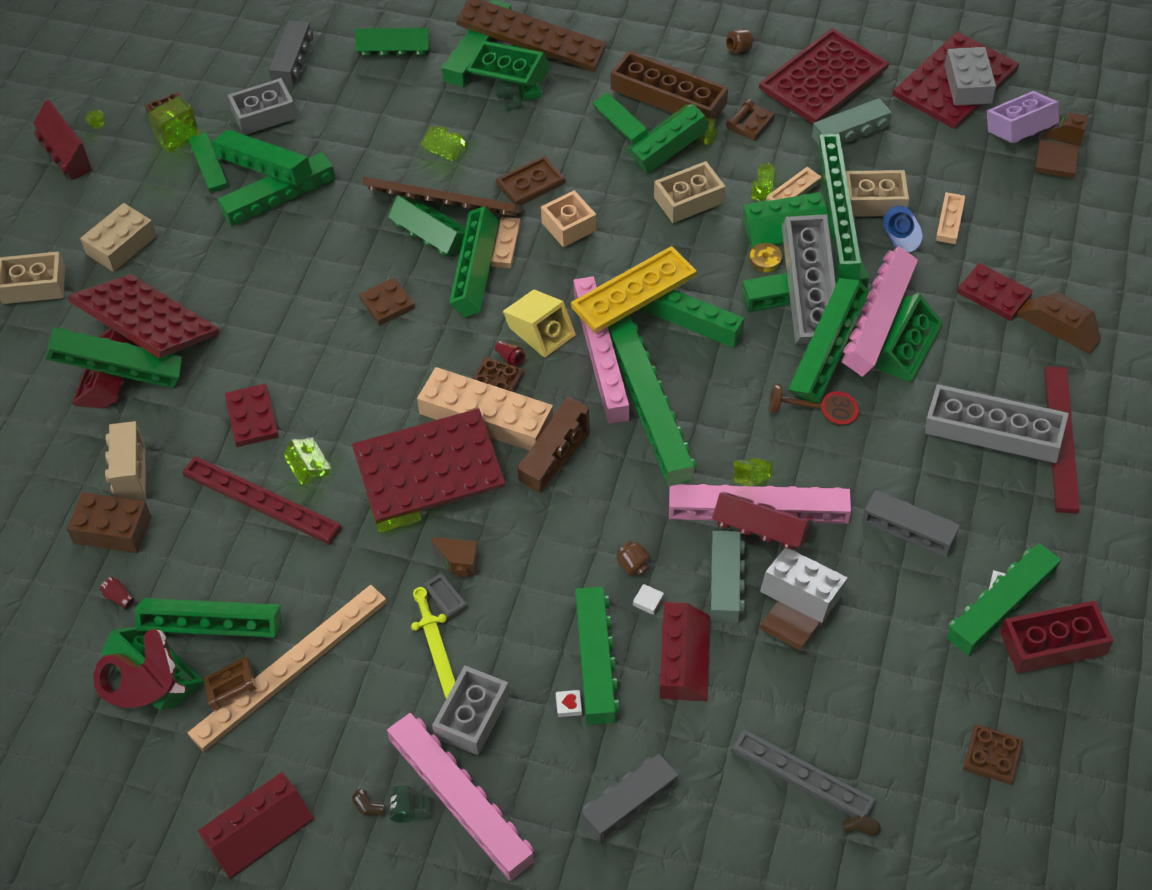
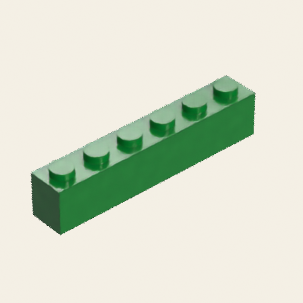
M497 0L490 1V3L512 10L511 4ZM468 29L465 37L460 40L457 48L451 52L449 59L442 65L441 72L443 73L444 82L464 87L473 75V73H468L466 69L482 40L495 43L497 39Z
M226 130L212 140L214 153L218 158L282 181L298 185L312 174L307 156L252 137Z
M323 152L308 158L312 174L298 185L267 176L218 198L221 213L231 227L335 180L333 165Z
M485 206L469 212L449 302L464 318L481 311L499 220Z
M861 259L860 282L867 288L869 276ZM833 264V267H834V276H835V284H837V282H838L837 269H836V264ZM787 273L744 280L742 296L748 312L791 305Z
M839 278L788 389L798 399L820 403L870 292L859 280Z
M674 289L639 309L733 348L743 335L744 317Z
M53 327L49 337L45 359L174 388L179 379L181 356L169 354L158 358L144 348L133 346L129 343H120L108 338L94 337L86 333L68 331L65 328Z
M1040 543L1033 549L1028 548L1019 562L1014 561L1010 565L1007 574L998 576L990 590L985 589L979 595L978 601L975 604L970 603L964 609L963 615L959 619L955 617L947 627L949 632L946 639L967 656L972 654L1004 623L1005 619L1009 618L1057 572L1061 559Z
M603 587L576 588L586 725L615 723V714H620L619 699H614L613 692L618 691L617 678H612L611 671H615V657H610L609 650H613V637L608 636L607 632L608 629H611V616L606 615L605 610L610 609L609 595H604Z
M143 598L135 608L136 631L159 629L162 632L275 637L281 627V605Z

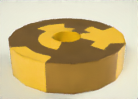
M758 244L750 252V264L760 272L775 271L781 265L782 252L773 244Z

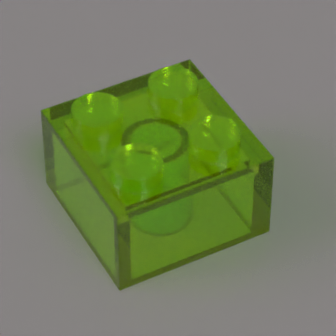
M181 96L147 113L155 140L167 153L189 142V138L199 135L193 108Z

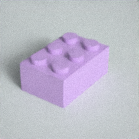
M1032 91L987 110L988 132L1010 143H1016L1025 137L1035 135L1041 130L1049 129L1051 126L1059 123L1058 101Z

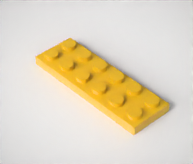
M671 246L572 301L571 308L596 334L695 278L697 271Z

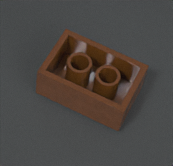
M82 492L67 531L73 544L138 553L151 519V513L146 501Z

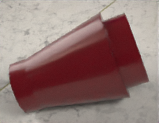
M499 341L495 345V351L508 364L519 366L523 363L525 352H523L521 347Z
M109 577L100 586L103 597L122 606L124 609L129 608L133 604L134 598L128 593L118 578Z

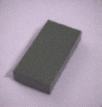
M443 573L423 584V588L426 589L428 595L441 612L447 616L448 620L468 609L466 602Z

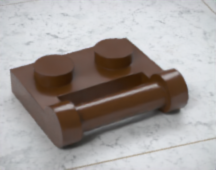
M747 99L736 115L726 122V127L739 135L755 141L774 120L775 113L759 107L752 100ZM747 112L752 113L742 125L738 124Z
M247 657L204 678L207 700L213 711L221 708V705L247 691L252 692L257 689L251 663Z

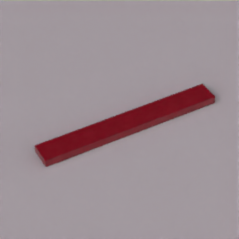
M1045 366L1044 377L1047 408L1069 413L1057 463L1051 462L1055 512L1078 514L1080 505L1067 367Z
M196 456L182 471L184 477L328 545L331 544L342 529L341 524Z

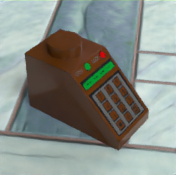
M1072 112L1059 116V123L1051 126L1049 129H1044L1042 137L1080 146L1089 117Z
M432 537L433 553L451 574L459 577L475 576L479 555L477 541Z

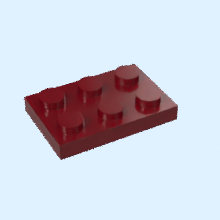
M981 263L977 264L957 289L958 294L1009 321L1015 317L1018 310L1032 296L1033 290Z
M266 383L225 393L236 447L279 437Z

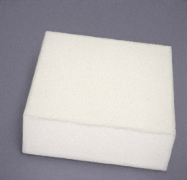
M643 584L633 601V606L654 615L664 598V593Z

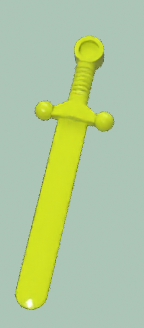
M418 587L413 591L414 600L419 604L423 618L420 622L412 623L411 629L418 631L420 628H424L441 686L447 699L455 684V679L437 623L446 622L447 616L445 614H440L438 617L431 615L427 602V591L423 587Z

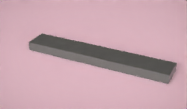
M743 729L732 747L733 753L852 817L862 814L868 816L875 804V798Z

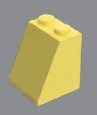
M532 290L503 311L509 328L543 357H547L576 335L564 302L537 290Z

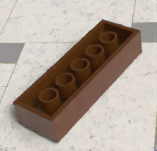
M628 50L610 73L611 90L673 114L685 105L694 104L705 115L708 127H711L727 105L728 87Z

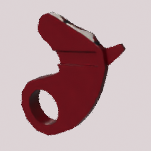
M151 629L144 635V654L146 657L144 663L140 664V667L123 654L105 655L97 662L93 673L94 687L99 697L118 707L129 708L152 704L168 693L186 692L187 687L179 684L175 679L176 664L171 655L164 632L159 629ZM114 664L118 666L122 675L121 685L116 692L110 687L108 681V673Z

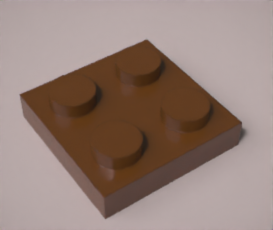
M395 277L359 294L361 302L379 326L415 309L414 302Z

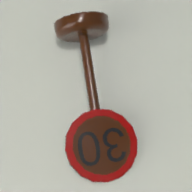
M774 383L769 398L770 413H777L782 402L821 409L825 419L836 425L853 423L859 412L858 404L854 398L844 392L828 393L821 403L783 397L782 385Z

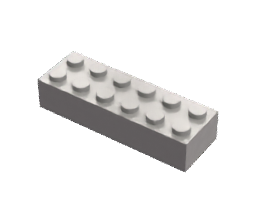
M827 214L786 217L782 224L795 344L810 343L836 286Z
M937 384L926 419L925 434L1057 463L1069 413Z

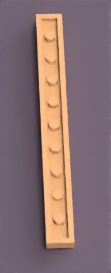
M372 585L368 586L254 678L257 685L256 690L252 692L247 691L222 704L221 708L212 712L188 732L189 737L203 752L207 751L387 603L386 598Z

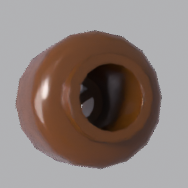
M745 28L732 30L726 38V46L733 54L745 53L751 50L754 39L750 31Z
M629 541L617 551L619 554L617 562L628 575L637 573L640 576L649 569L647 564L651 556L639 542L632 543Z

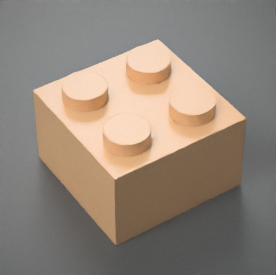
M575 190L541 206L542 224L562 247L597 231L595 212Z

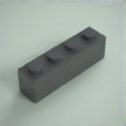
M288 20L269 68L271 81L282 78L285 85L293 86L295 79H298L300 66H303L304 56L308 53L310 41L313 40V30H311L309 22Z
M877 490L874 491L869 500L862 520L863 523L944 557H947L960 527L959 524L954 523L950 519H944L928 510L920 509L909 502L901 501Z
M660 754L654 758H647L634 773L632 771L627 773L619 784L615 787H608L596 801L592 800L583 807V811H581L583 824L601 844L678 786V774Z

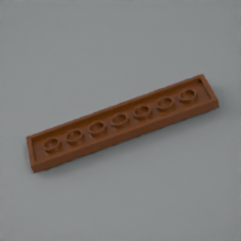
M467 0L456 23L458 26L513 45L543 52L548 57L592 72L595 71L606 47V42L484 0Z
M363 177L362 182L363 185L368 186V190L385 193L387 189V193L404 196L405 192L406 197L422 199L425 196L424 200L441 203V199H443L445 204L460 206V203H462V207L471 209L485 206L490 212L497 213L499 209L500 214L516 216V213L522 214L524 206L369 177Z

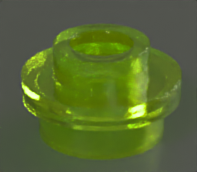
M99 110L90 111L85 117L87 124L94 128L102 126L105 119L104 113Z

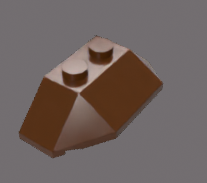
M1059 292L1029 299L1016 313V316L1088 354H1091L1101 340L1094 310Z

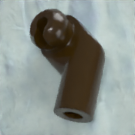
M364 789L355 791L352 801L362 815L384 816L385 804L372 803Z
M865 814L842 822L846 834L860 830L870 836H877L881 831L879 822Z

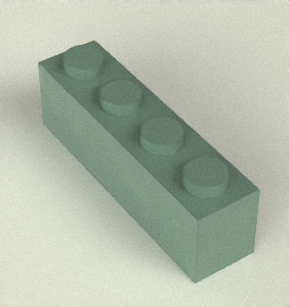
M878 98L815 122L812 137L819 145V136L821 134H839L842 145L889 127L892 112Z
M713 531L710 622L738 623L739 614H744V600H740V594H744V580H740V574H744V560H740V554H744V541H740V532Z

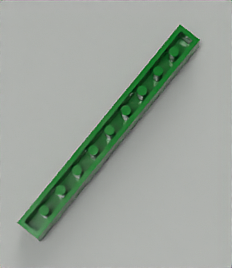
M821 134L819 136L818 154L838 280L843 278L860 281L861 259L839 134Z
M630 315L608 326L618 366L667 486L693 481L694 471L697 470L695 460L689 456L688 443L683 442L682 429L676 425L674 411L669 409L668 396L663 395L661 380L657 381L656 368L650 364V355L648 351L644 350L642 336H638L637 324L632 322Z

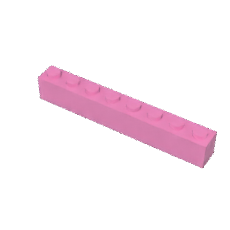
M900 246L893 251L889 250L884 256L883 260L885 262L877 272L879 276L872 283L874 288L867 296L868 302L862 307V315L855 323L857 327L849 337L851 341L843 350L845 355L842 363L860 376H864L875 366L918 259Z
M594 276L574 280L575 300L597 288ZM580 318L607 422L612 424L629 421V403L608 327L595 334Z
M677 484L670 486L669 519L713 520L712 516L719 493L721 492L751 499L757 505L758 503L772 505L776 508V511L780 509L793 511L797 514V518L813 517L812 523L849 524L851 514L850 489L839 487L797 488L795 486L753 487L750 485L713 486L706 484Z
M409 713L387 729L389 741L511 882L534 863L533 847L527 840L522 841L517 835L518 831L510 821L506 823L501 817L503 815L500 809L494 803L491 805L486 800L487 796L480 786L475 787L471 783L472 779L468 772L457 767L454 756L449 751L446 753L443 751L441 742L434 734L430 736L426 731L427 727L419 717L416 719Z

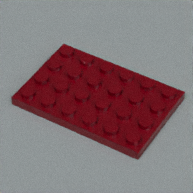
M831 28L761 81L759 89L814 124L826 118L887 70L889 62Z
M957 31L893 90L892 96L956 129L981 104L954 105L945 70L947 50L985 47L996 85L995 91L1018 69L1019 63Z
M126 275L110 282L70 294L69 297L70 303L158 358L203 342L219 334L220 328L213 325L210 321L188 310L179 302H175L164 293H160L152 288L151 285L137 279L134 275Z
M479 408L352 443L376 524L505 487V481Z

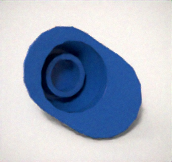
M904 206L890 208L884 216L883 225L893 245L896 248L900 246L907 252L916 250L923 239L922 229L910 209Z

